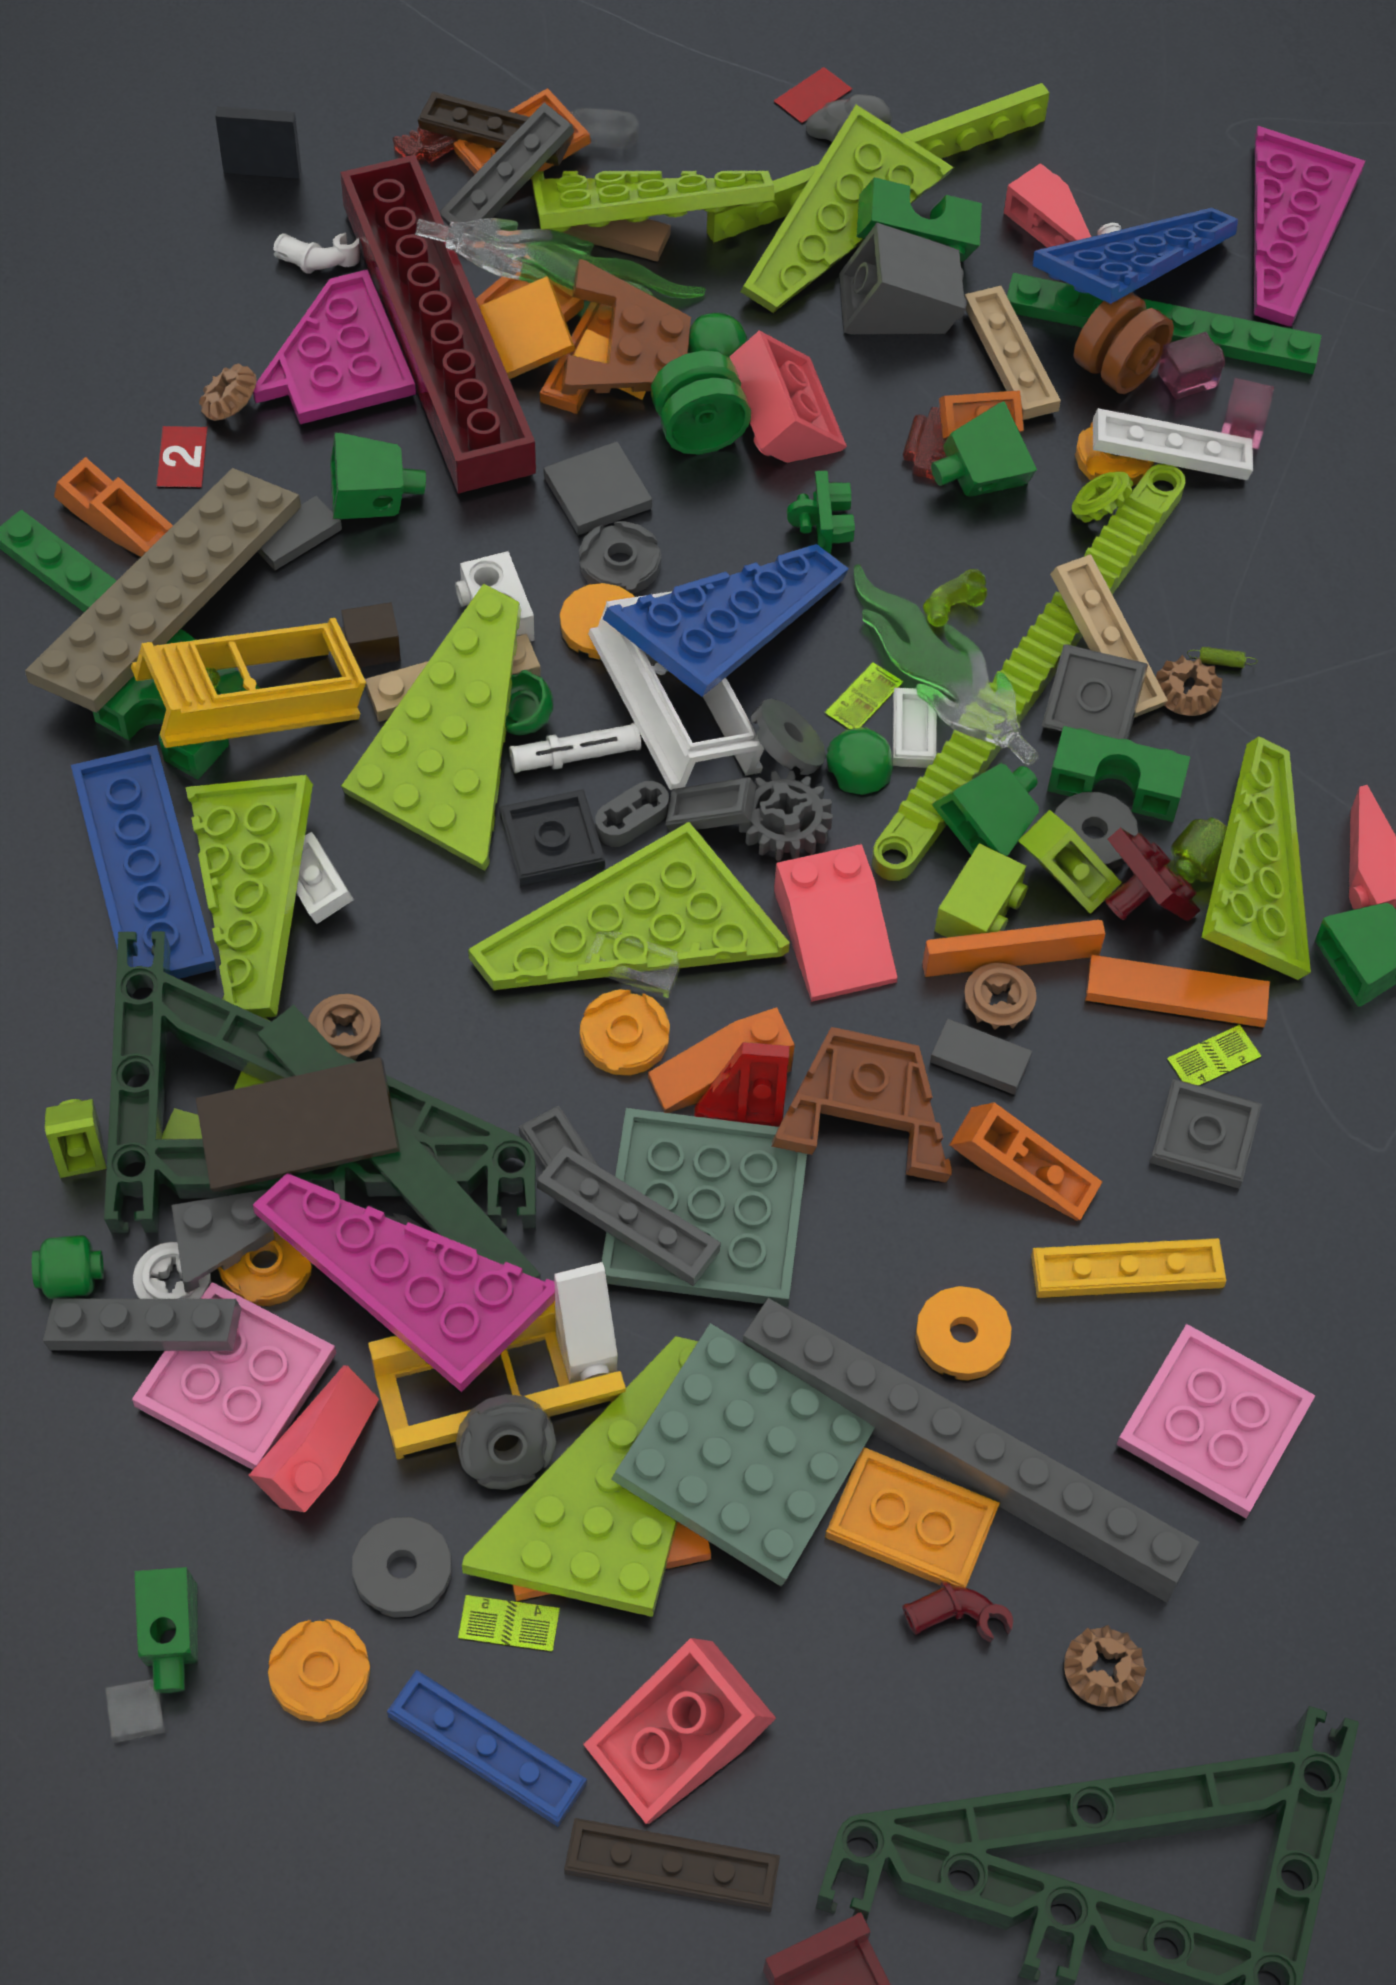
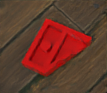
M743 1042L696 1104L694 1116L779 1127L784 1115L789 1046Z

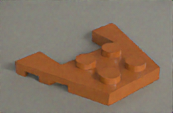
M579 259L575 270L572 297L612 307L607 363L568 354L564 364L561 393L567 395L576 394L578 389H594L595 393H609L611 388L631 387L632 392L651 391V384L658 371L670 361L688 353L691 317L586 260Z
M831 1027L772 1140V1147L812 1155L817 1147L820 1113L909 1132L906 1175L946 1183L952 1173L950 1160L945 1159L941 1144L944 1138L940 1123L935 1122L930 1101L933 1096L919 1045Z

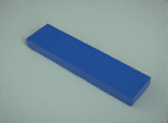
M417 1669L387 1711L389 1718L557 1827H559L587 1785L585 1777Z

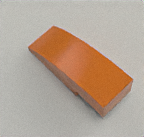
M84 457L57 482L54 497L93 529L140 557L173 526L122 479L117 477L112 481L87 457Z

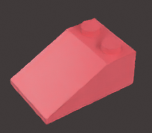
M862 844L776 863L774 893L811 1002L897 983L898 977L876 883Z
M690 1638L583 1745L645 1824H650L741 1754L776 1717L713 1641Z

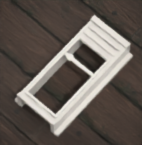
M671 591V592L658 593V594H652V596H653L654 598H656V597H660V596H663V595L672 593V591ZM643 596L607 601L598 627L590 628L588 635L669 789L672 790L686 786L695 762L735 755L745 776L761 773L763 767L759 760L764 747L759 742L758 736L728 680L724 678L703 696L724 737L692 743L656 673L664 675L668 670L659 663L651 666L643 650L603 620L607 607L620 604L622 608L636 604L638 598Z

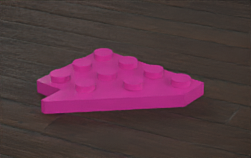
M368 270L328 280L256 382L253 392L255 404L289 395L299 423L304 424L416 395L415 382Z

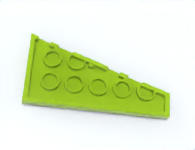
M856 104L740 292L774 313L864 241V239L857 237L859 194L874 177L909 185L910 203L912 204L950 174L954 167Z
M537 171L531 177L541 230L548 229L552 232H564L572 226L585 224L590 227H603L608 225L610 221L624 219L629 222H642L647 220L649 216L663 214L668 217H681L686 215L688 211L702 209L706 212H719L726 209V206L741 204L745 207H758L763 205L765 201L775 200L774 185L769 171H721L715 174L714 178L697 175V171H682L679 178H662V171H602L596 174L595 178H586L585 176L578 175V171H564L562 177L557 179H544V172Z
M1259 736L1246 745L1201 937L1299 980L1310 974L1311 969L1290 751Z

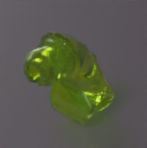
M969 569L936 589L923 605V611L927 614L928 623L935 627L945 625L949 619L948 613L951 606L957 603L966 602L969 606L973 607L982 605L987 597L986 579L983 573L978 569Z

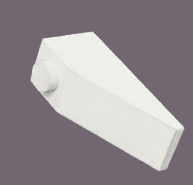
M603 1262L554 1274L556 1337L569 1383L617 1372L618 1355Z

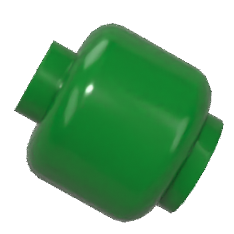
M84 1235L45 1239L40 1246V1250L32 1252V1278L35 1289L42 1288L45 1296L52 1300L89 1296L94 1289L95 1280L104 1278L102 1250L93 1251L90 1240Z

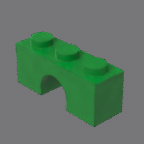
M874 177L859 194L857 237L865 239L875 224L880 223L958 249L960 262H964L980 246L982 203L945 195L930 211V219H926L918 215L912 208L909 185Z
M133 676L97 713L93 712L95 722L130 740L141 728L147 725H162L166 707L153 679L136 681ZM160 734L158 736L163 760L197 780L203 776L230 745L229 739L165 748Z
M1063 726L1047 791L1071 797L1082 792H1092L1093 787L1101 780L1118 779L1129 785L1133 791L1134 803L1131 812L1174 822L1190 756L1177 754L1169 749H1157L1136 744L1128 739H1116L1095 734L1087 729Z

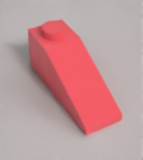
M1041 163L1008 185L1004 214L1047 248L1091 237L1068 184Z
M1368 785L1360 786L1350 811V903L1354 910L1382 903H1389L1396 909V835Z
M343 1365L248 1476L281 1509L306 1512L339 1473L379 1398L349 1366Z

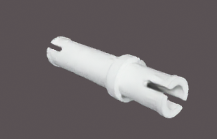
M631 723V725L591 731L558 738L556 734L546 736V741L510 746L509 755L514 773L551 766L554 770L562 768L563 763L597 758L625 751L640 750L641 737L636 724ZM607 741H613V742H608V743H603V744H597V745H592V746H587V747H581V746H586V745H591V744H596V743H602V742H607Z

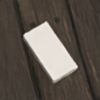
M894 688L893 766L927 768L928 765L933 764L936 756L937 690Z

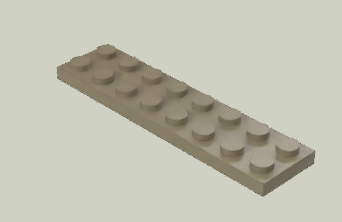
M232 468L25 670L28 683L97 713L134 676L131 665L132 662H137L141 644L152 642L154 646L166 644L301 508L299 494Z

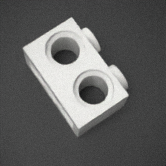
M506 551L460 563L461 581L455 582L460 605L462 607L469 605L484 583L520 603L521 617L517 636L527 634L529 641H534V615L509 552Z

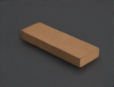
M624 219L610 221L608 225L603 227H590L585 224L572 226L564 232L552 233L658 262L670 237L671 225L651 219L642 222H629Z

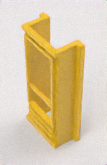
M330 618L328 623L156 646L152 642L142 643L137 662H132L131 665L136 681L154 680L166 707L160 731V737L165 748L357 720L361 714L358 705L366 685L362 672L336 618ZM330 651L342 677L256 689V681L250 677L246 666L328 655ZM238 667L244 680L243 687L248 691L217 695L207 671Z
M555 1301L501 1353L512 1395L521 1396L507 1350L545 1340L558 1387L525 1395V1397L540 1404L549 1417L608 1401L612 1403L621 1393L626 1392L621 1371L569 1383L556 1337ZM397 1336L369 1342L373 1371L396 1459L404 1458L403 1455L456 1442L459 1425L470 1410L408 1426L396 1378L434 1368Z

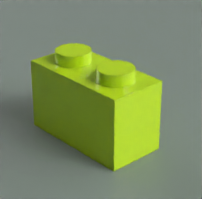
M979 843L939 906L934 931L947 938L1004 931L1008 922V918L1005 917L1010 907L1017 910L1026 895L1028 886L1023 884L1026 865Z

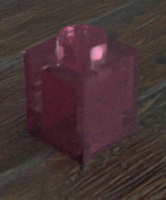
M1203 332L1165 344L1158 373L1174 398L1178 400L1218 387L1222 369L1225 366V357L1222 349L1213 343L1207 332Z
M1235 378L1221 433L1252 439V448L1259 449L1274 387Z

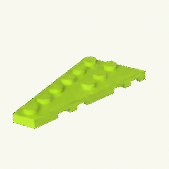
M307 775L186 787L187 797L192 804L194 815L191 818L193 830L197 834L200 853L198 857L208 909L212 913L215 928H212L214 942L218 946L221 965L219 969L225 1001L262 1018L276 1017L278 1012L313 783Z

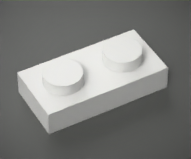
M310 832L305 835L296 893L309 915L318 924L352 902L354 898L320 842Z

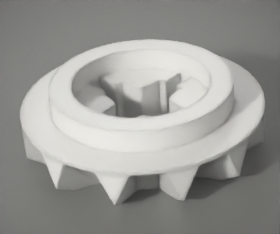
M168 1242L151 1248L140 1258L134 1270L133 1285L136 1295L140 1299H200L207 1290L209 1283H211L210 1273L199 1280L200 1287L193 1291L185 1292L183 1281H179L176 1283L175 1289H172V1293H169L165 1282L160 1281V1279L169 1277L170 1271H173V1264H176L181 1279L183 1278L177 1242Z

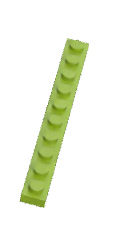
M1043 83L908 131L903 133V135L942 159L1045 121L1050 92ZM818 165L772 181L775 197L773 201H765L763 205L758 207H745L741 204L726 206V209L719 212H707L706 233L714 243L787 216Z

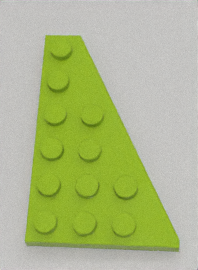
M483 583L341 787L345 794L485 871L490 864L489 851L491 835L495 824L494 811L498 800L501 776L500 763L502 747L506 736L505 723L509 712L512 688L511 676L514 656H516V636L520 625L521 607L518 601Z
M687 822L469 948L468 954L470 961L493 990L780 957L789 952L790 942L691 823Z

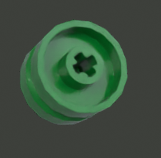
M702 350L684 354L670 361L658 371L651 384V397L655 409L661 417V426L665 437L672 448L682 453L700 455L722 449L732 444L744 434L751 422V408L741 388V381L736 367L729 357L719 352Z

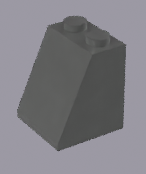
M876 223L839 273L844 333L851 335L946 334L954 322L962 318L967 305L963 291L962 280L964 272L961 268L959 250Z

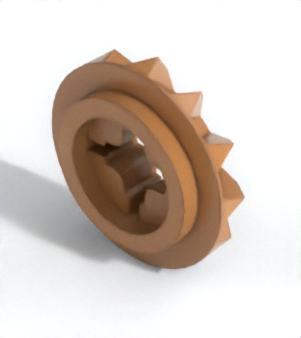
M239 363L233 365L230 369L227 367L223 368L221 374L217 377L213 376V381L210 385L203 388L205 394L199 400V404L202 407L201 412L207 418L214 421L225 419L239 412L248 403L256 386L255 373L248 366L243 367Z
M1182 655L1175 662L1167 660L1163 668L1157 671L1156 679L1168 700L1164 706L1177 714L1196 716L1207 713L1218 704L1221 698L1223 679L1217 677L1215 666L1207 667L1203 665L1200 657L1195 661L1186 660ZM1187 678H1194L1195 683L1191 690L1184 694V682Z
M991 963L984 965L969 976L965 985L966 1009L972 1011L977 1023L985 1021L991 1024L994 1030L999 1026L1006 1025L1013 1029L1018 1022L1024 1019L1028 1020L1036 1003L1034 983L1024 971L1010 964ZM1010 988L1007 997L1008 1004L1000 1001L997 1004H993V1006L990 1005L993 995L991 992L998 995Z
M338 994L328 997L312 1010L308 1019L338 1053L353 1060H356L358 1055L366 1050L371 1052L374 1042L380 1037L381 1023L376 1008L368 1000L357 995ZM333 1021L343 1026L348 1025L350 1022L353 1023L352 1028L355 1036L345 1032L337 1036L336 1025Z
M1109 1625L1096 1629L1087 1628L1082 1634L1071 1641L1064 1659V1671L1070 1687L1080 1698L1100 1707L1119 1706L1132 1699L1141 1688L1147 1669L1144 1666L1142 1648H1138L1130 1639L1128 1632L1120 1633L1112 1630ZM1097 1651L1103 1653L1106 1659L1115 1658L1117 1660L1121 1658L1120 1662L1113 1669L1114 1679L1111 1676L1109 1677L1104 1670L1089 1672L1098 1661Z

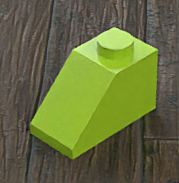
M1051 810L1043 815L1018 840L1036 861L1090 914L1122 883L1079 835Z
M70 1099L61 1102L58 1106L47 1107L45 1112V1132L60 1178L107 1169L100 1123L93 1099L83 1101Z

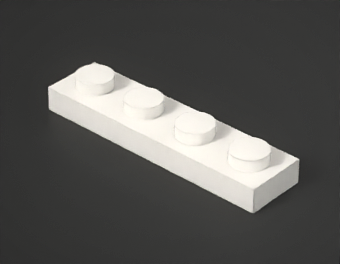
M1099 408L1093 417V450L1243 480H1248L1253 472L1252 439Z

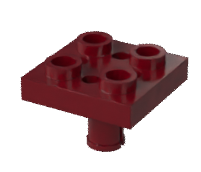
M1121 827L1107 839L1134 873L1128 881L1105 898L1108 906L1120 919L1125 920L1133 910L1151 895L1159 905L1187 922L1201 911L1192 900L1197 894L1196 891L1182 875L1176 876L1167 866L1171 860L1155 842L1151 844L1141 833L1133 836Z

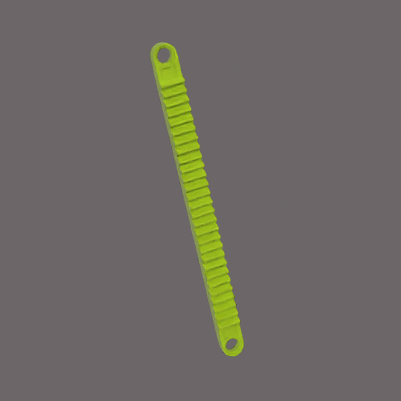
M1157 464L1147 470L1130 497L1124 500V505L1118 507L1116 514L1110 517L1108 525H1104L1100 536H1096L1092 547H1088L1084 556L1092 555L1112 595L1181 500L1186 483L1185 476L1175 466ZM1164 480L1171 483L1174 489L1171 491H1161L1153 483ZM1055 592L1051 603H1047L1043 614L1038 615L1035 625L1030 626L1026 637H1022L1018 648H1014L1010 659L1005 660L1002 670L997 671L993 682H989L985 693L979 696L975 706L972 705L968 716L962 719L958 730L955 729L953 731L950 741L945 742L942 752L937 753L933 764L928 765L924 776H920L916 787L909 791L906 801L901 802L898 812L876 840L873 847L872 867L880 877L890 881H899L907 878L915 870L947 825L931 804L987 770L1056 674L1063 645L1076 646L1082 638V634L1060 592ZM896 849L904 853L906 860L899 864H891L883 858L882 854L887 850Z

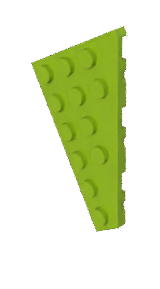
M675 1336L626 1387V1392L621 1393L464 1556L462 1563L463 1573L653 1617L678 1521L611 1479L698 1341Z

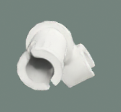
M282 233L276 239L273 250L276 251L274 252L276 258L296 264L301 267L303 272L309 274L314 270L327 269L337 265L343 267L355 266L360 261L359 238L354 243L347 245L346 233L335 236L333 247L321 248L315 242L305 243Z

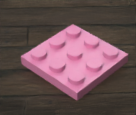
M211 1282L200 1299H237L242 1308L233 1351H164L132 1398L134 1407L253 1470L284 1435L335 1357L336 1348L327 1341Z
M1186 1324L1125 1426L1116 1445L1247 1519L1312 1404L1315 1395Z

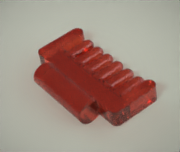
M418 126L417 132L415 130L409 132L410 137L407 134L402 135V138L400 136L393 137L394 149L403 157L416 155L417 160L424 157L427 162L431 163L454 150L453 143L459 139L434 132L430 133V131L419 129Z
M931 407L928 418L921 414L914 416L903 451L904 459L914 461L912 472L934 479L931 463L947 457L943 448L947 438L943 439L940 408Z

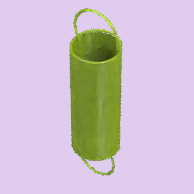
M1201 647L1200 651L1201 662L1212 665L1244 668L1245 664H1248L1245 663L1246 659L1251 658H1245V652L1210 647Z

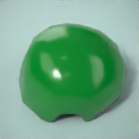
M707 313L698 317L690 327L688 353L704 350L719 352L730 357L748 341V338L741 323L734 317L724 313Z
M522 670L520 673L511 676L512 688L509 712L505 723L506 732L517 736L536 733L548 723L554 709L553 695L545 680L528 670Z
M866 727L845 730L830 742L826 755L828 771L835 775L841 790L863 795L879 791L890 782L893 771L892 752L887 740L881 734Z

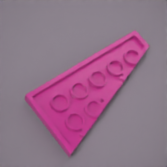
M1257 126L1255 134L1254 210L1255 316L1292 327L1362 174L1365 164L1364 160Z
M288 1173L253 1204L254 1213L461 1392L555 1301L554 1281L546 1279L544 1282L523 1273V1269L508 1262H505L503 1265L477 1254L476 1249L409 1222L407 1225L391 1220L385 1217L382 1211L370 1206L364 1209L340 1199L338 1193Z

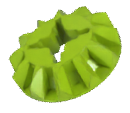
M1109 472L1094 478L1077 494L1072 504V512L1077 519H1081L1084 523L1090 522L1093 519L1096 521L1101 520L1104 515L1112 514L1113 510L1124 505V500L1130 497L1133 492L1131 488L1133 481L1125 472Z

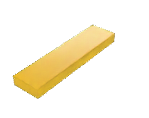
M1219 1238L1033 1248L1031 1254L1037 1298L1224 1288L1226 1284Z

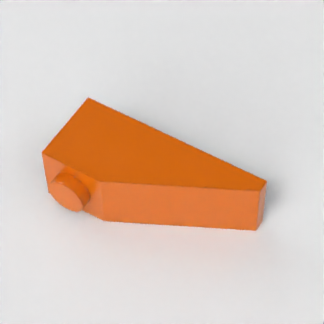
M776 1007L734 1021L649 1071L648 1078L663 1112L670 1113L697 1104L743 1042L789 1046L788 1072H791L795 1044L778 1008Z
M995 1102L971 1107L949 1146L985 1172L1076 1221L1081 1220L1103 1182Z

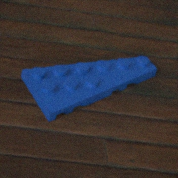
M815 544L779 555L776 561L762 566H759L757 562L745 565L742 572L729 575L727 572H722L673 588L672 593L654 598L652 594L640 597L636 604L622 608L620 604L607 607L603 620L703 697L843 581L849 568Z

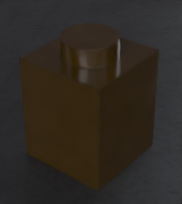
M392 602L341 610L343 627L340 628L359 668L401 661L399 635Z

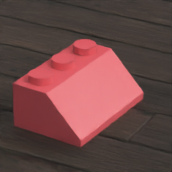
M760 330L729 357L736 367L741 381V388L750 405V424L755 434L754 443L761 453L790 463L841 452L847 447L810 357Z

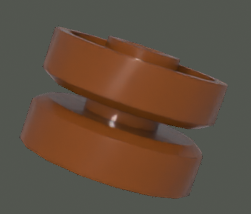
M1133 292L1111 304L1103 301L1091 314L1081 330L1074 349L1073 356L1075 362L1091 374L1098 375L1101 373L1103 383L1117 393L1126 394L1131 392L1147 379L1164 356L1172 339L1174 331L1173 321L1154 308L1147 309L1145 301Z

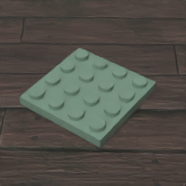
M626 1108L615 1177L721 1242L720 1252L696 1284L692 1286L606 1232L602 1262L607 1284L764 1304L769 1298L784 1307H788L807 1154L772 1147V1140L779 1127Z
M710 1323L611 1480L774 1583L782 1586L875 1427L797 1376Z

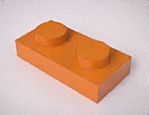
M1020 390L949 395L939 398L943 439L948 438L953 431L1005 401L1019 432L1024 431Z

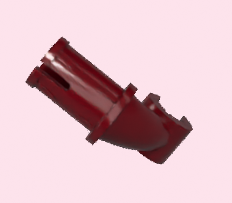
M947 1581L941 1583V1589L902 1606L905 1618L915 1635L953 1616L956 1619H961L963 1614H967L977 1620L976 1627L979 1635L990 1643L993 1641L994 1636L988 1628V1619L997 1618L1001 1620L1007 1634L1011 1632L1013 1627V1617L1008 1608L1003 1605L993 1604L986 1596L975 1590L950 1585Z

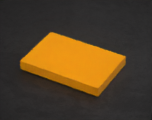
M864 1447L857 1458L832 1516L825 1538L940 1586L942 1582L947 1581L950 1585L966 1588L1000 1502Z

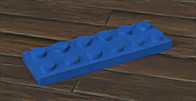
M157 745L71 765L117 950L118 932H136L138 955L133 956V967H150L153 964L154 955H152V931H165L171 948V976L180 979L217 970Z

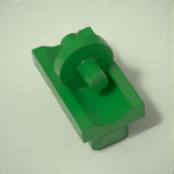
M815 471L816 491L813 492V500L809 499L807 494L798 495L797 501L792 502L786 510L787 520L792 526L800 528V532L805 534L810 533L812 526L816 525L817 545L831 555L832 543L854 542V515H832V511L851 510L850 483L829 482L828 471Z

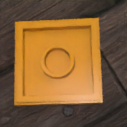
M548 276L479 306L509 379L576 350L552 282Z

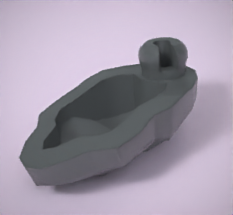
M854 94L849 99L826 103L822 109L808 118L806 131L812 137L827 139L833 142L856 104L888 125L892 121L890 108L883 99L868 94Z

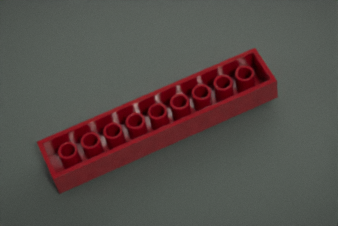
M416 155L340 172L343 206L356 239L359 238L360 249L415 382V387L457 492L462 493L536 474L534 437Z

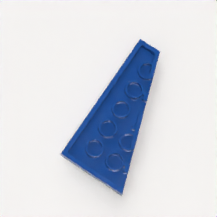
M1208 208L1034 251L1033 266L1048 273L1051 279L1062 280L1073 285L1074 289L1078 292L1089 293L1111 304L1234 236L1237 232L1238 219L1214 208Z

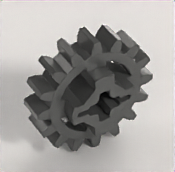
M776 771L771 772L770 782H766L760 777L756 778V791L751 821L740 823L738 826L739 832L746 833V844L750 846L759 843V854L762 856L769 850L775 851L777 861H781L784 853L789 852L793 859L799 858V853L802 849L811 855L814 854L816 842L825 844L828 830H831L832 801L831 799H823L824 787L810 788L811 777L809 776L803 778L801 782L796 781L794 771H789L786 779H780Z

